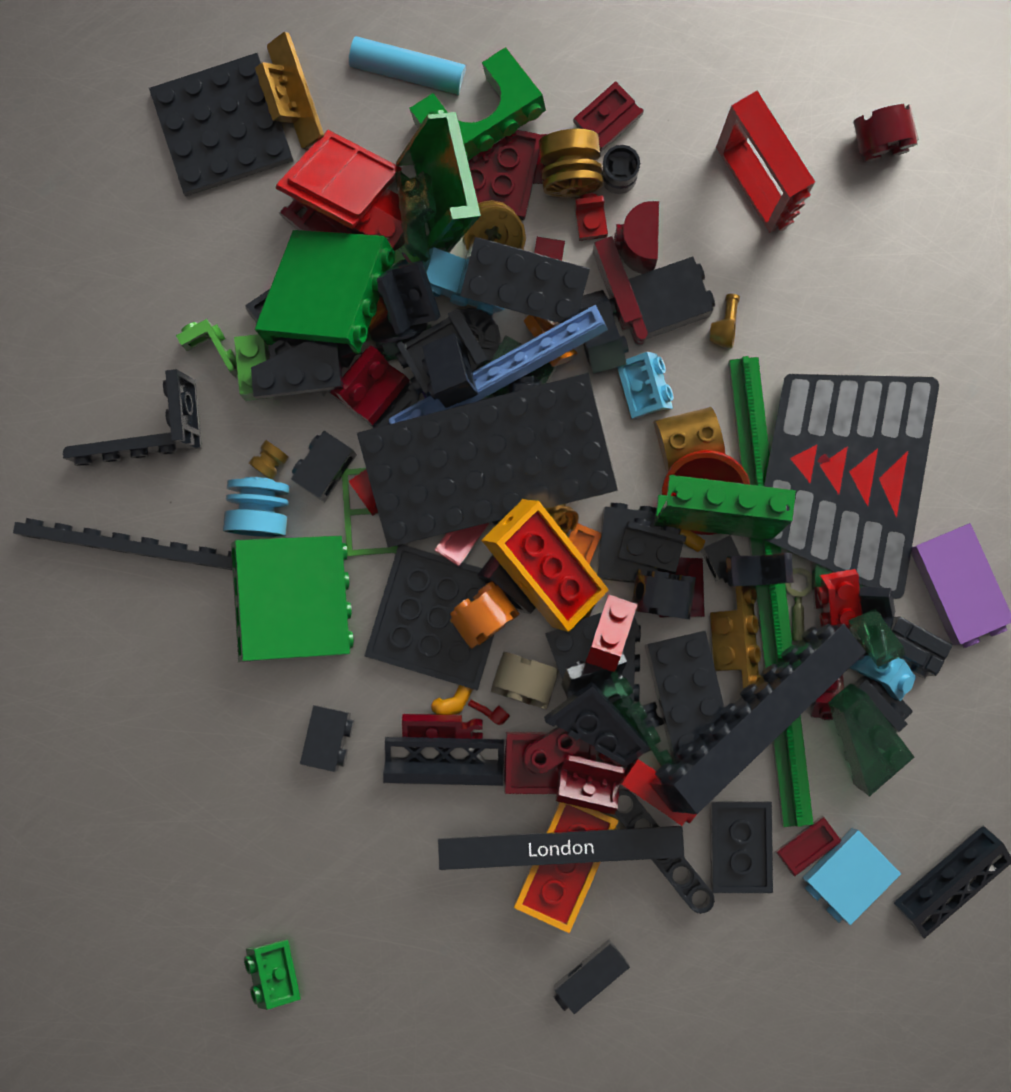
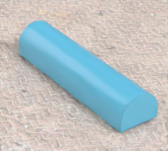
M357 36L352 41L349 53L350 67L457 95L460 93L466 71L465 64Z

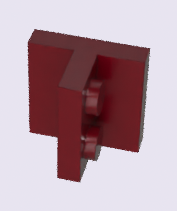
M370 345L343 375V388L333 389L329 393L336 400L373 425L410 380L406 375L391 366L383 355Z

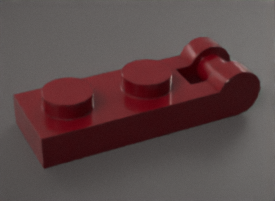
M292 198L293 201L288 207L284 206L279 212L287 222L293 224L299 230L354 234L338 221ZM301 208L307 210L302 218L297 215Z

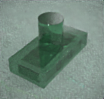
M872 609L848 621L851 631L877 667L905 655L903 645L876 609Z

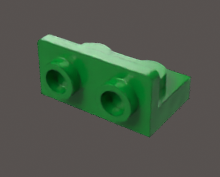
M287 939L259 947L246 948L247 956L244 957V965L247 973L251 974L253 986L250 988L253 1003L257 1004L258 1008L268 1010L301 1000L289 941Z

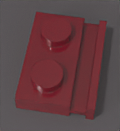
M615 81L575 116L573 123L579 129L596 132L599 135V146L602 152L643 115L644 110L639 108L635 100Z

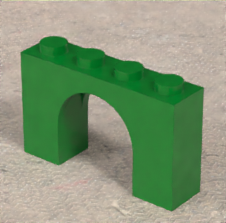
M506 47L482 62L487 81L501 98L497 109L489 117L478 122L469 123L458 120L468 161L480 152L489 150L493 144L502 138L514 134L524 124L536 120L546 111L543 94ZM434 93L409 108L417 128L432 111L444 110L445 113H448Z

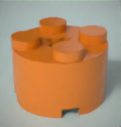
M493 581L478 591V594L473 597L475 599L473 602L467 598L450 613L452 617L450 621L471 650L477 644L480 645L504 628L508 621H513L520 615L503 590L498 585L496 586Z

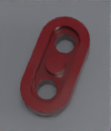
M556 727L526 747L523 756L524 762L532 772L545 773L563 762L567 755H574L580 748L581 739L576 740L569 736L567 731ZM564 737L571 739V743L567 747H562L560 744ZM539 753L545 755V760L542 763L535 762V756Z

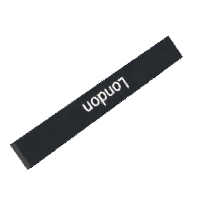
M683 826L438 838L439 870L685 858Z

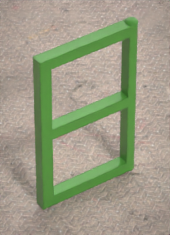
M366 468L346 469L342 475L347 557L396 554L398 545L389 548L353 550L351 516L368 515L371 513L367 508L350 509L348 475H358Z

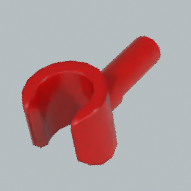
M472 699L468 703V706L483 713L497 725H503L510 717L499 705L491 711L486 706Z

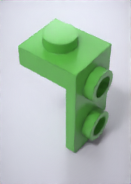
M208 319L199 323L192 322L181 329L182 332L176 335L181 346L186 351L212 339L229 372L234 377L238 375L235 367L237 366L236 356L231 349L226 351L222 341L226 338L218 324L212 326Z

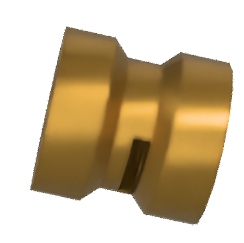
M265 440L260 447L261 456H253L248 464L267 478L273 480L277 475V469L274 467L285 464L289 456Z

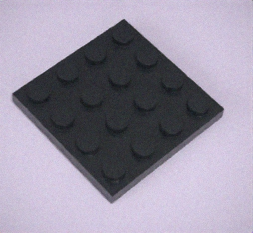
M258 53L149 88L185 197L294 161L280 121L272 120L264 93L259 84L255 67L261 64Z
M403 544L398 545L364 656L478 690L494 635L480 645L477 644L471 650L450 621L452 618L450 613L467 598L473 602L475 600L473 597L478 594L481 588L487 585L477 576L482 568L463 562L460 566H457L443 556Z

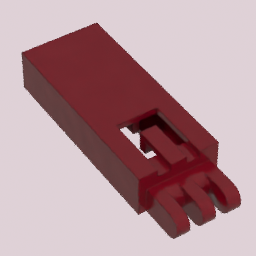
M610 236L594 242L592 253L609 298L614 300L617 311L616 317L622 331L629 329L636 345H643L648 332L614 239Z

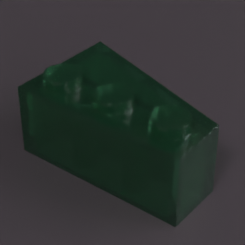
M850 683L828 702L838 736L841 737L843 742L845 759L849 762L853 784L870 797L915 757L870 696L860 688Z

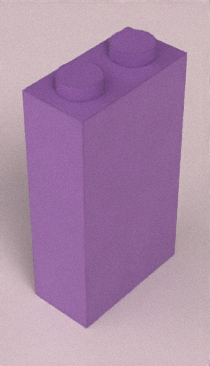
M971 523L912 547V557L951 644H962L963 648H967L981 642L979 636L989 633L992 637L1008 630L1006 625L1011 623V612Z

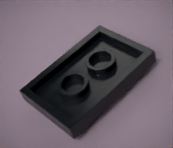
M711 801L712 893H773L772 802Z

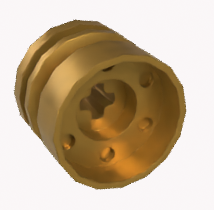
M566 129L549 133L539 140L541 163L545 165L541 170L542 178L544 179V193L556 197H572L593 193L603 187V178L600 174L602 172L601 163L596 161L600 157L599 135L596 132L587 129Z
M494 200L478 203L481 216L462 237L466 250L468 251L471 237H478L524 250L526 242L525 228L514 210L503 202ZM493 226H495L498 235H492L491 238L488 239V235L485 232V230L492 229Z

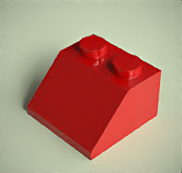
M387 189L353 229L345 227L354 234L385 236L393 250L396 251L404 245L423 214L424 209Z

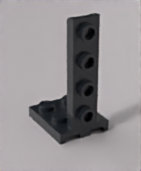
M177 369L165 371L166 380H163V392L168 398L169 408L166 409L165 417L171 432L67 446L63 449V459L74 462L75 466L92 465V460L102 459L103 462L120 461V456L130 455L131 458L138 459L148 457L149 452L159 451L160 455L177 453L179 448H202L196 380Z

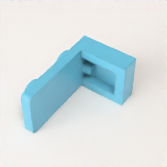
M887 652L884 657L862 655L849 668L881 683L890 697L901 701L904 695L912 689L916 676L905 660Z

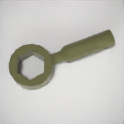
M794 568L793 575L797 573L804 576L807 585L804 590L799 592L791 588V583H785L786 593L795 597V605L793 606V641H801V635L804 633L802 597L809 594L813 589L812 575L804 568Z

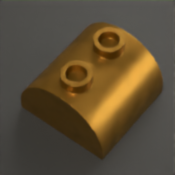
M712 407L653 422L666 473L677 460L693 452L710 450L725 454L721 428Z

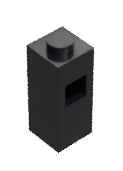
M608 939L554 985V990L557 994L553 997L564 1011L569 1008L575 1014L630 968L629 963Z

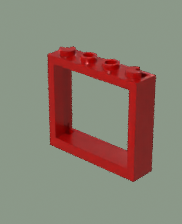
M755 91L731 105L716 149L769 233L776 229L783 231L795 222L794 218L800 214L799 210L805 205L804 201L811 196L810 191L816 181L759 92ZM748 138L783 191L782 196L748 144Z

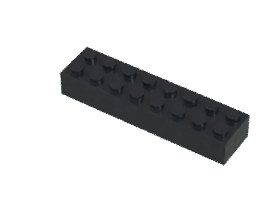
M827 624L823 627L816 628V626L807 629L801 635L802 640L797 645L787 648L781 654L782 659L776 665L772 664L760 674L762 678L756 684L752 683L740 692L741 698L737 702L728 704L719 712L720 718L714 723L705 725L698 732L699 737L693 743H687L678 750V757L671 764L666 763L656 771L655 775L657 777L649 784L672 812L698 814L866 652L845 624Z

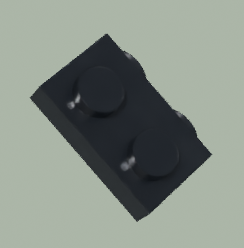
M623 652L615 672L584 663V661L571 664L566 669L561 683L567 699L591 681L608 699L626 694L628 688L622 673L627 660Z

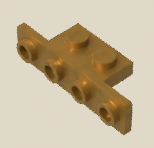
M283 32L267 44L272 64L262 62L255 67L272 120L293 123L301 148L307 149L315 144L317 140L322 139L324 132L290 34Z
M736 586L737 610L710 612L715 671L742 670L743 689L752 683L756 684L762 678L759 675L758 667L761 651L756 639L759 623L754 612V603L757 598L754 586Z

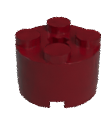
M897 104L872 111V116L867 120L862 115L853 121L860 154L864 157L865 162L881 159V154L891 151L893 156L907 153L910 151V147L918 144L919 138L910 104L906 107L904 104Z

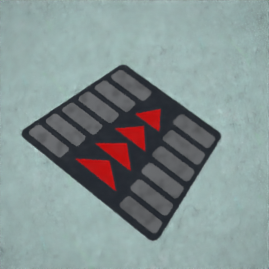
M788 374L783 381L764 486L796 490L793 521L773 540L766 541L834 572L856 569L859 574L860 584L867 587L891 588L893 599L901 598L906 587L939 391L938 380L934 377ZM827 454L830 462H817L822 455Z

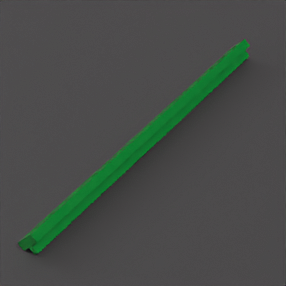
M743 356L741 359L728 361L740 465L748 475L750 485L764 486L770 450L759 357L749 358V356ZM748 537L751 556L782 553L781 547L764 539ZM785 584L754 586L757 595L756 607L764 669L772 664L776 665L782 659L781 654L792 646ZM800 715L772 742L782 827H803L804 825L814 824Z

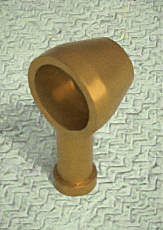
M727 294L725 297L724 320L711 323L710 341L725 348H733L737 306L740 296L737 294Z

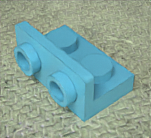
M645 352L626 359V365L617 367L631 418L637 419L660 410L673 409L671 403L673 401V392L665 382L663 373H665L666 369L660 356L658 357L656 353Z

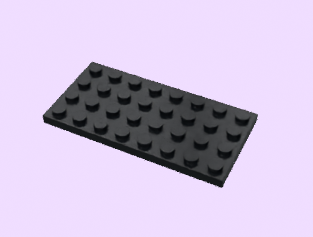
M589 372L357 433L388 548L502 520L522 499L539 501L546 509L618 491Z

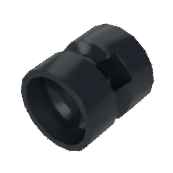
M616 145L606 152L601 172L605 189L611 193L623 194L634 187L641 164L636 150L627 145Z

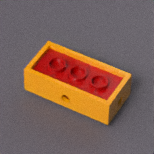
M522 499L481 540L552 628L569 632L609 591L539 501Z
M558 802L545 833L615 829L619 820L605 812ZM601 862L530 865L515 899L514 908L570 933Z

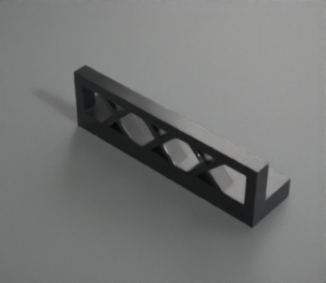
M385 737L383 783L503 786L504 739ZM391 747H404L410 753L404 758H392ZM425 747H433L439 754L435 758H425L420 752ZM455 748H463L469 755L464 759H455L450 752ZM484 749H498V760H485L480 753Z
M983 825L898 898L894 904L912 923L918 934L925 939L1011 864V856L1004 843ZM1001 855V858L991 865L992 861ZM976 876V879L969 884L970 880ZM954 895L953 899L946 904L947 900ZM932 915L931 918L925 924L921 925V923L927 917Z

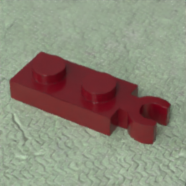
M402 715V737L483 739L482 732H473V730L483 729L482 719L474 718L468 722H462V715Z

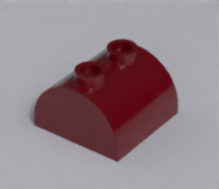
M647 201L638 204L627 214L624 224H616L614 242L617 250L620 251L624 263L631 270L640 274L655 270L658 260L659 201Z

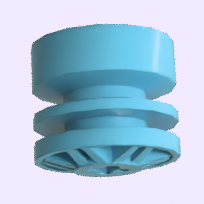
M245 477L227 481V489L240 492V494L226 495V501L238 504L239 508L225 511L224 532L258 537L286 536L287 516L275 513L274 509L288 506L289 501L287 499L276 497V495L289 494V485L260 477Z

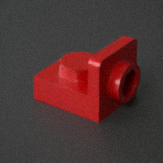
M589 193L575 200L574 210L579 241L608 237L604 196Z

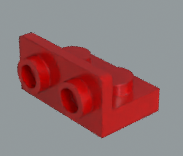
M856 569L820 575L821 587H817V596L819 603L823 605V613L819 614L821 627L827 624H845L848 629L860 627L862 614L859 598V574Z

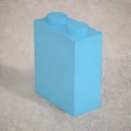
M851 828L841 838L842 841L828 851L802 877L808 884L805 887L806 891L817 901L822 898L829 905L826 911L838 923L844 920L849 925L901 875L888 859L855 828Z

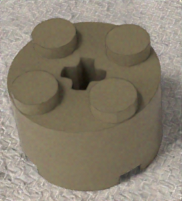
M503 652L490 692L547 710L559 670L534 660L522 658V656Z

